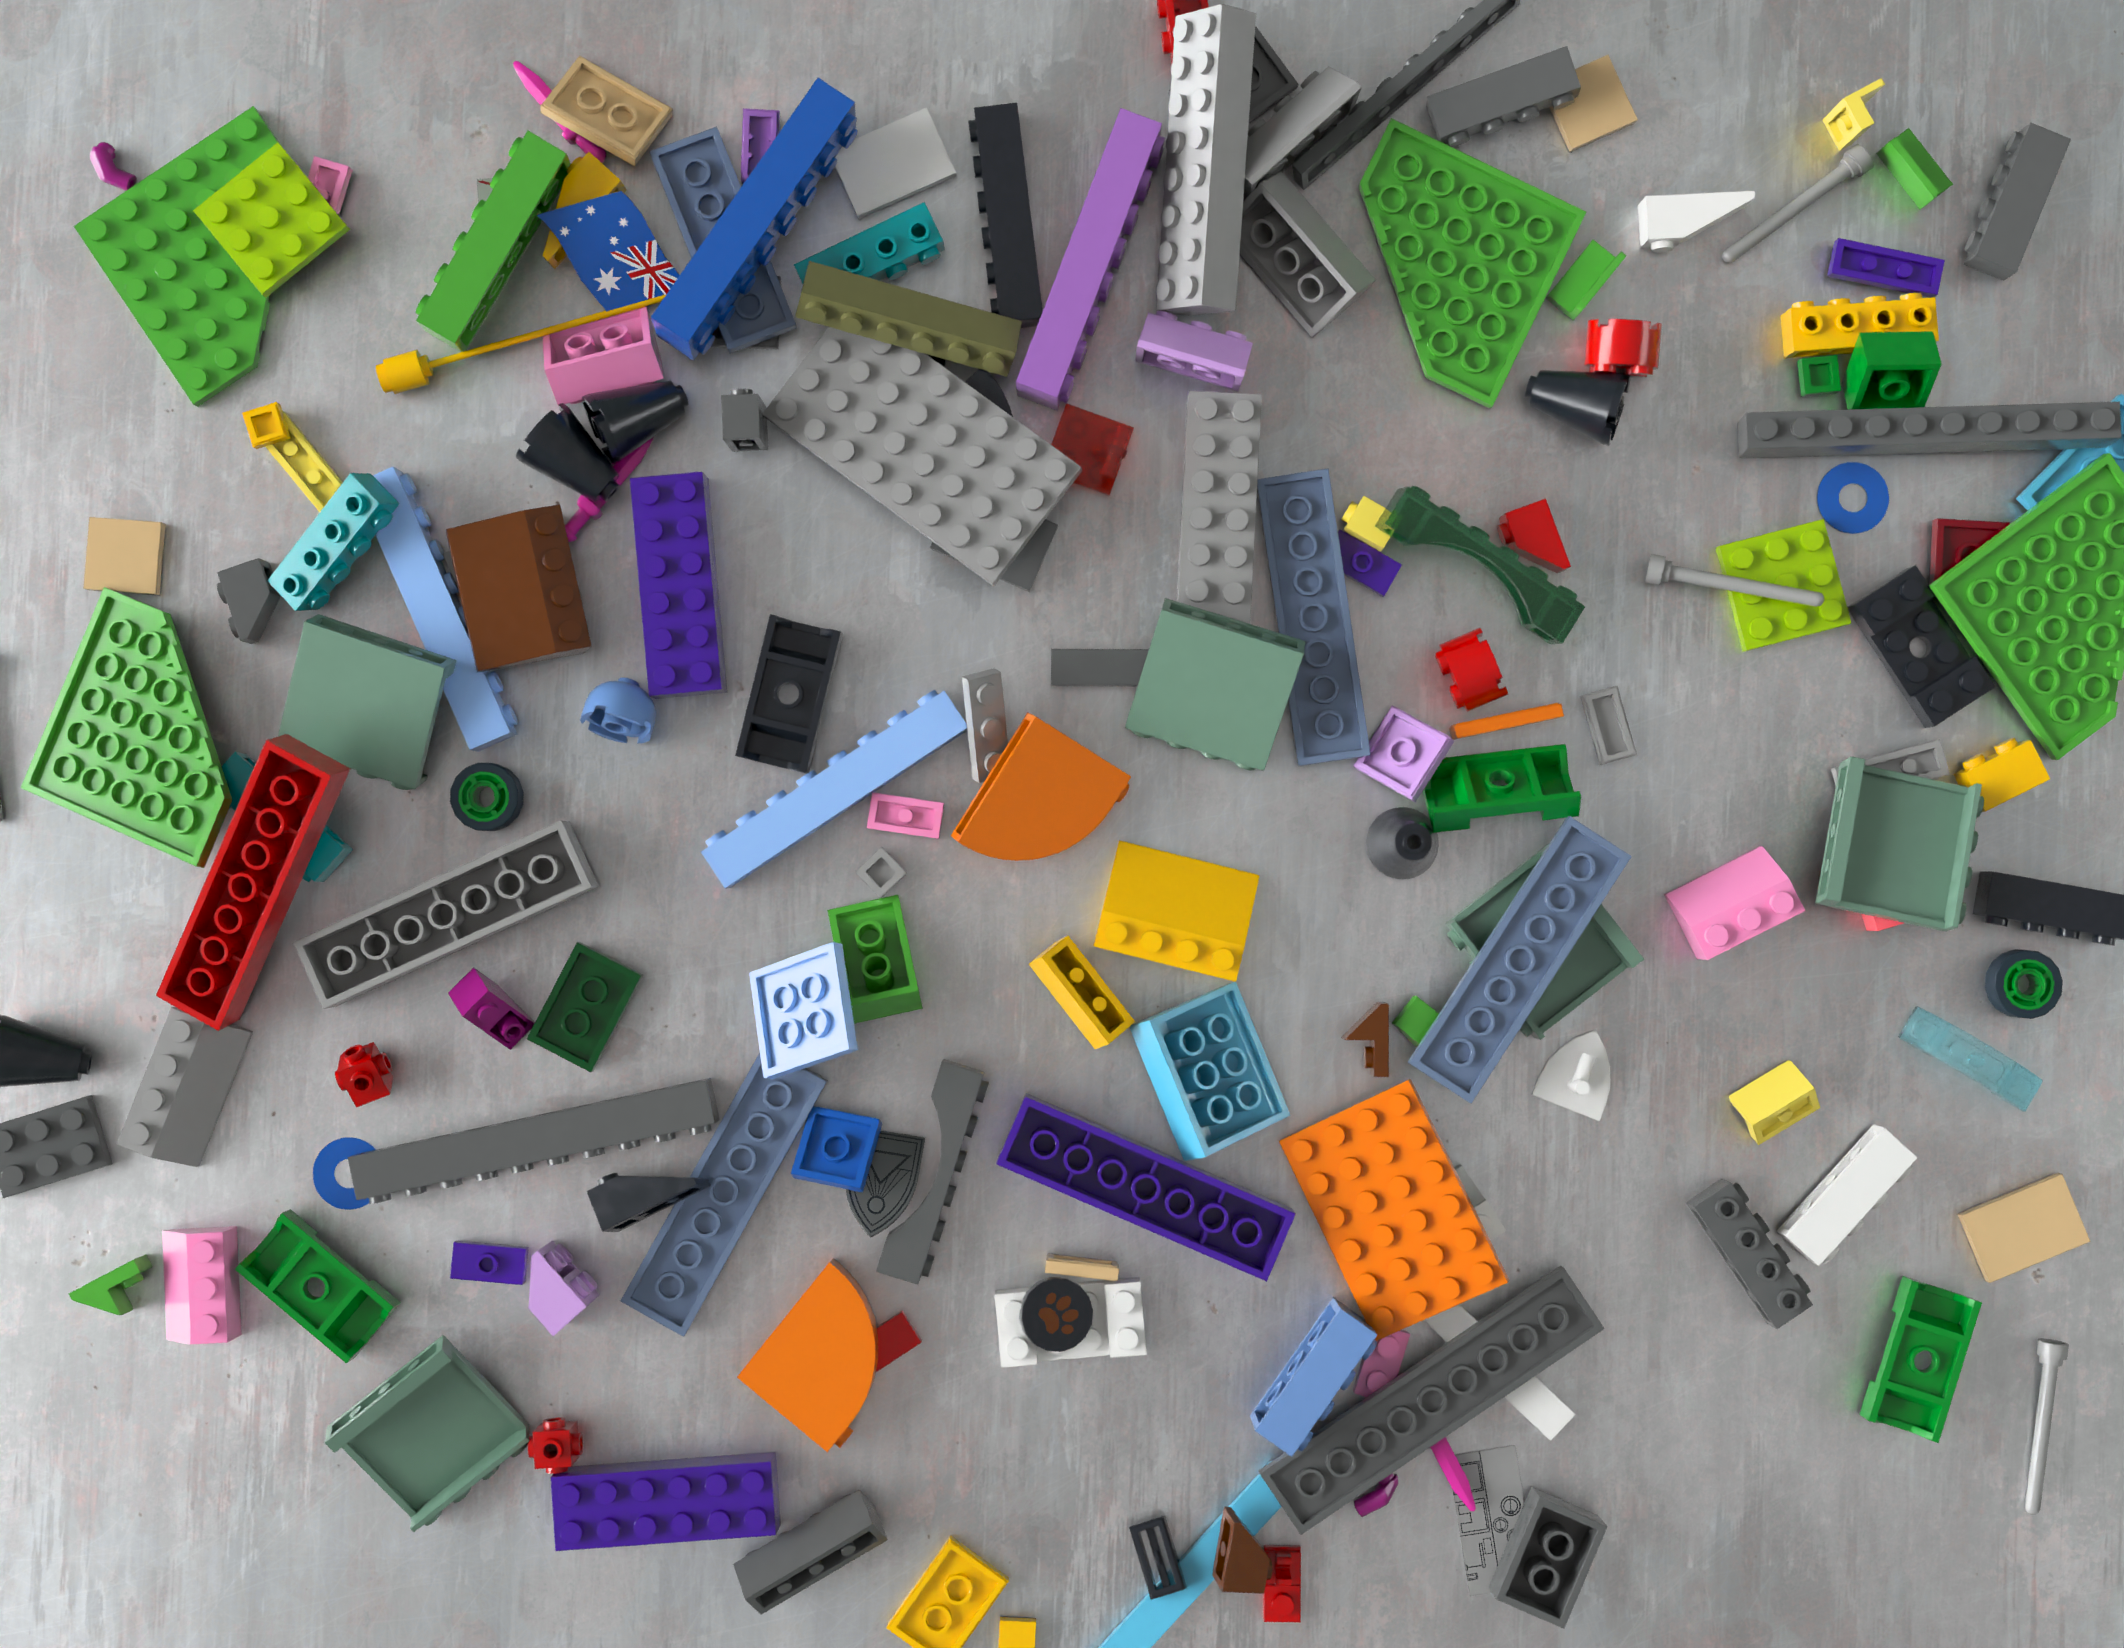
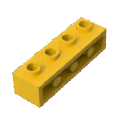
M1910 293L1900 296V300L1886 301V296H1872L1863 299L1864 303L1850 304V299L1848 298L1830 300L1827 302L1828 305L1814 306L1813 301L1793 303L1791 305L1792 308L1780 316L1784 359L1852 354L1859 333L1933 332L1937 342L1939 341L1936 298H1922V293Z

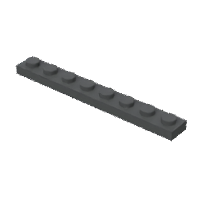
M1483 0L1475 8L1470 7L1466 9L1452 28L1447 32L1444 30L1438 33L1431 41L1430 46L1420 55L1415 54L1410 57L1404 64L1402 71L1393 78H1386L1377 87L1374 95L1365 102H1358L1351 109L1348 117L1339 125L1334 124L1330 126L1322 135L1321 140L1311 149L1305 148L1302 150L1292 164L1294 181L1303 190L1306 189L1520 4V0Z

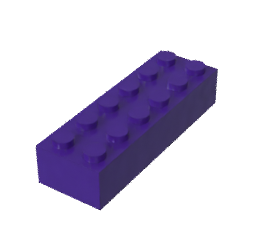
M703 472L630 478L649 696L654 699L727 693L709 479Z
M776 1452L568 1467V1471L556 1473L550 1477L555 1551L774 1536L781 1525Z

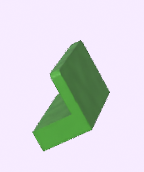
M1910 128L1906 129L1896 138H1893L1876 153L1920 210L1953 185Z
M1592 240L1546 299L1574 321L1627 255L1621 251L1615 257L1595 240Z

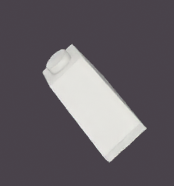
M1755 191L1645 196L1638 205L1640 248H1651V251L1655 253L1671 251L1674 249L1673 246L1685 242L1745 208L1755 198Z

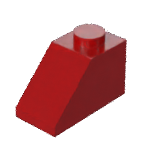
M1546 498L1507 512L1499 518L1501 524L1497 525V531L1500 540L1504 546L1509 545L1512 553L1555 573L1563 572L1571 567Z

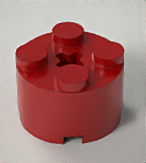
M1599 319L1588 321L1584 365L1589 367V372L1616 373V369H1624L1625 374H1629L1631 377H1647V375H1653V370L1658 369L1662 332L1661 323L1652 325L1650 329L1651 321L1608 319V325L1600 324L1599 327Z
M1481 628L1440 644L1441 651L1435 653V658L1443 676L1450 673L1454 685L1449 686V691L1457 709L1465 707L1467 712L1508 695L1506 687L1499 689L1497 685L1501 683L1500 679L1503 677L1487 640L1482 642L1478 640L1483 635Z

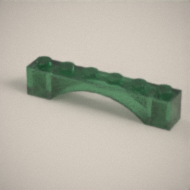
M1417 486L1397 489L1375 524V527L1403 546L1419 544L1443 546L1460 551L1477 560L1492 572L1507 590L1517 610L1522 626L1549 644H1562L1585 608L1583 604L1576 600L1578 597L1576 593L1561 585L1557 588L1547 581L1549 576L1544 571L1535 566H1529L1528 568L1518 561L1519 555L1505 546H1500L1499 548L1488 541L1490 536L1485 531L1476 526L1469 528L1460 522V515L1446 506H1441L1440 508L1429 501L1431 496Z

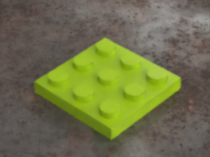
M278 142L193 210L264 297H268L350 230Z
M1824 519L1716 547L1723 575L1820 592L1824 596V603L1821 606L1815 607L1727 590L1743 652L1852 624Z

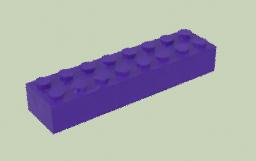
M1028 1093L1023 1098L996 1162L1001 1167L1266 1282L1296 1215L1291 1207Z

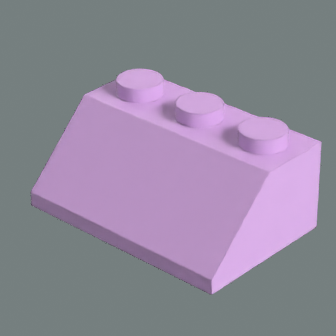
M1157 311L1156 314L1148 312L1137 345L1135 362L1239 391L1253 343L1246 341L1247 337L1237 332L1226 331L1224 335L1211 331L1212 326L1203 322L1191 321V324L1177 321V316L1169 312Z

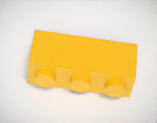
M1068 935L1054 942L1029 963V966L1094 1049L1110 1044L1135 1022Z

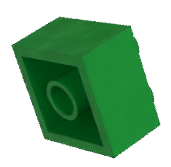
M1859 333L1842 380L1848 410L1925 407L1942 365L1934 333Z

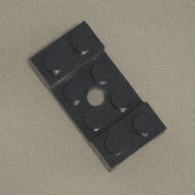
M1914 565L1906 568L1894 579L1852 603L1847 608L1923 726L1929 728L1938 725L1995 688V685L1976 657L1970 658L1932 600L1935 594L1929 587V584L1917 566ZM1914 638H1920L1926 644V653L1921 658L1915 657L1910 651V643Z
M770 614L735 756L806 774L810 772L820 720L843 638L841 631L810 626ZM785 684H794L799 690L798 699L792 704H784L779 699V690Z

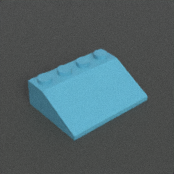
M1231 982L1161 1011L1129 1027L1184 1161L1205 1158L1291 1116L1236 982Z

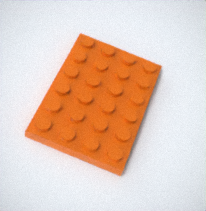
M1411 1079L1279 1141L1366 1323L1377 1333L1375 1341L1509 1282V1278Z

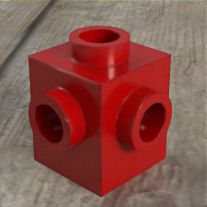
M374 1042L364 1046L354 1045L340 1055L335 1078L339 1088L342 1091L347 1090L357 1108L391 1094L393 1075L391 1074L392 1065L385 1052L380 1053Z
M563 1417L548 1418L543 1420V1423L533 1431V1436H529V1458H534L535 1469L546 1468V1473L549 1474L568 1471V1467H572L583 1453L582 1433H578V1421H565ZM550 1444H554L558 1451H550Z

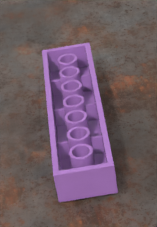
M1120 108L1017 377V396L1058 411L1061 402L1068 403L1074 387L1072 371L1074 368L1081 369L1087 353L1085 337L1086 335L1093 337L1100 319L1098 303L1099 301L1106 303L1112 288L1113 273H1110L1112 267L1119 269L1126 250L1124 248L1126 244V239H1123L1124 235L1131 236L1139 216L1137 215L1139 210L1137 201L1144 202L1147 197L1152 176L1150 167L1157 169L1160 163L1165 137L1160 136L1162 123Z

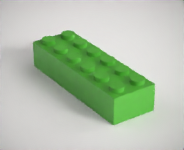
M527 131L523 138L517 137L508 153V156L511 157L505 170L499 168L490 183V188L493 190L486 202L480 200L471 216L474 222L468 233L464 231L460 233L453 246V251L456 252L449 265L443 263L434 278V282L437 283L435 289L430 296L427 294L423 296L415 311L419 315L416 322L427 333L459 352L467 351L543 220L537 214L550 210L561 191L564 178L568 175L567 170L571 163L567 153L530 131Z

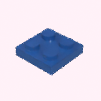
M813 1106L806 1120L791 1175L795 1179L863 1193L882 1128L881 1120Z

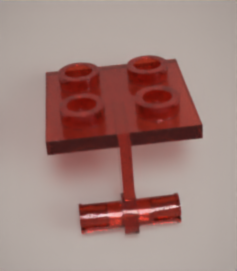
M1066 404L1051 445L1082 467V472L1073 482L1074 484L1110 496L1122 460L1127 455L1128 451L1126 449L1134 427Z

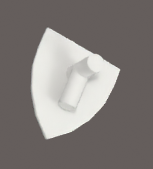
M1593 1030L1577 1036L1560 1047L1546 1062L1537 1079L1532 1095L1600 1121L1610 1091V1065L1606 1049L1597 1031Z

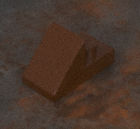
M1377 1002L1341 1038L1344 1040H1370V1046H1364V1068H1370V1075L1373 1077H1389V1004Z

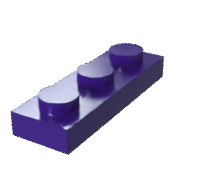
M1838 238L1834 241L1827 277L1909 294L1922 293V296L1931 298L1938 295L1945 260Z

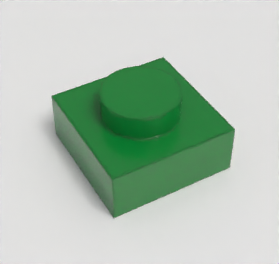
M1837 355L1801 358L1797 361L1801 397L1835 394L1841 391Z

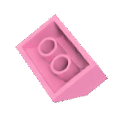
M647 306L543 336L544 370L558 405L561 403H580L584 401L582 397L590 393L652 384L657 380L664 379L661 356Z
M1759 846L1664 894L1695 957L1701 960H1709L1805 911L1790 879L1763 846Z
M237 1226L163 1230L167 1340L185 1344L228 1343L242 1335L239 1273L235 1270L239 1264Z

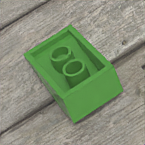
M894 895L827 910L833 942L841 943L843 946L854 1024L923 1009L899 896Z

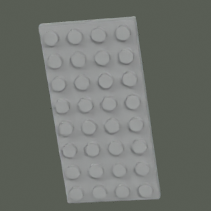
M828 327L763 412V416L992 586L996 585L1082 472L1081 466L927 354Z

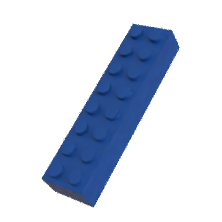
M820 78L816 79L652 314L651 320L657 337L693 361L699 353L704 355L709 350L715 339V336L712 334L719 323L725 325L732 317L736 308L733 304L740 293L745 296L750 291L756 280L754 273L761 264L766 266L776 252L777 248L774 245L781 235L786 237L791 232L797 221V218L794 217L802 205L807 207L816 195L817 188L815 186L822 176L827 178L832 173L838 161L835 157L842 147L847 149L854 141L858 130L855 129L857 117L853 100Z

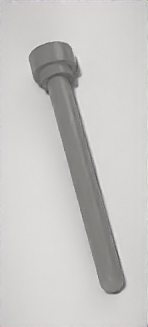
M1856 144L1845 152L1843 159L1840 160V166L1728 247L1723 252V260L1727 263L1734 262L1846 178L1861 177L1874 167V162L1868 151L1863 146Z
M1654 554L1650 556L1645 583L1660 585V582L1668 583V580H1675L1815 607L1821 606L1824 603V596L1820 592L1674 566L1672 561L1665 560V556Z
M2045 1338L2038 1339L2036 1354L2040 1356L2039 1362L2043 1363L2025 1500V1510L2031 1515L2038 1514L2041 1507L2058 1366H2062L2063 1360H2067L2069 1344Z

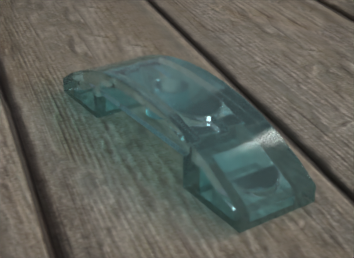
M1918 1006L1915 1007L1898 1038L1928 1056L1937 1058L1991 1090L1992 1094L2023 1112L2027 1110L2043 1082L2038 1076L2003 1053Z

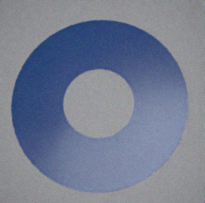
M1847 462L1832 468L1822 479L1817 493L1818 507L1823 518L1833 528L1844 533H1862L1875 527L1885 516L1889 504V492L1883 477L1874 468L1859 462ZM1858 484L1865 489L1868 499L1862 510L1849 512L1841 506L1839 493L1844 486Z
M346 1137L330 1142L319 1152L313 1166V1181L317 1192L323 1200L336 1208L345 1210L358 1209L369 1204L368 1198L356 1200L354 1187L345 1188L339 1185L335 1179L334 1171L338 1163L348 1159L347 1157L376 1150L372 1145L358 1138Z

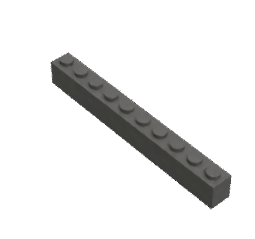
M2120 402L1748 412L1737 423L1739 458L2107 448L2121 438Z
M711 1078L362 1152L347 1158L356 1200L368 1198L369 1204H375L391 1200V1193L404 1190L405 1197L427 1192L426 1185L440 1183L441 1189L463 1184V1177L475 1175L476 1181H482L498 1177L497 1170L511 1167L512 1174L534 1169L533 1162L547 1160V1165L551 1166L568 1162V1155L582 1152L583 1158H589L605 1154L604 1147L618 1144L619 1151L641 1146L640 1139L653 1137L655 1143L675 1139V1132L689 1129L690 1135L712 1131L711 1124H715L720 1119Z

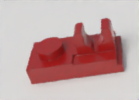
M1264 1545V1551L1272 1561V1576L1270 1580H1266L1263 1594L1264 1622H1301L1300 1545Z

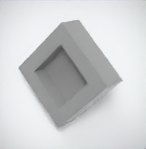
M883 847L879 848L856 871L861 879L880 898L907 874Z

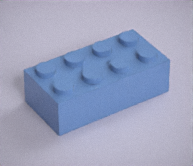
M1334 1297L1331 1299L1251 1413L1250 1417L1257 1433L1291 1457L1297 1449L1303 1451L1313 1437V1432L1310 1430L1318 1419L1324 1421L1334 1407L1335 1402L1332 1399L1339 1389L1344 1391L1348 1388L1356 1375L1353 1369L1361 1358L1366 1360L1377 1345V1341L1374 1340L1377 1333L1366 1323L1364 1318Z

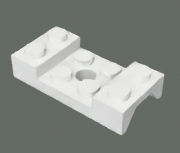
M1140 1277L1118 1279V1281L1102 1280L1076 1283L1082 1287L1090 1298L1093 1308L1092 1325L1086 1337L1078 1345L1062 1352L1046 1351L1034 1345L1022 1330L1019 1313L1023 1298L1031 1287L995 1290L1001 1368L1038 1365V1362L1086 1357L1110 1355V1358L1147 1355Z

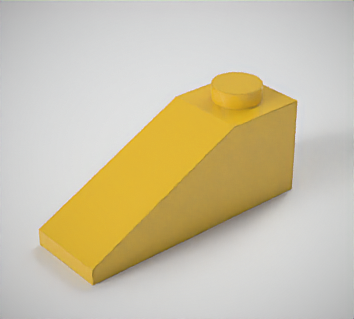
M588 152L583 158L580 156L570 164L567 170L568 175L563 181L556 209L620 190L625 193L627 189L616 175ZM550 230L542 256L550 266L556 269L567 257V254L558 238Z

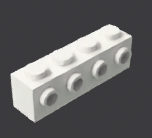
M1873 1124L1776 1232L1809 1262L1820 1266L1822 1262H1829L1838 1253V1245L1847 1235L1852 1236L1862 1227L1864 1223L1862 1218L1871 1208L1876 1209L1885 1202L1888 1197L1887 1191L1896 1181L1901 1182L1911 1173L1913 1169L1911 1164L1918 1157L1886 1128Z

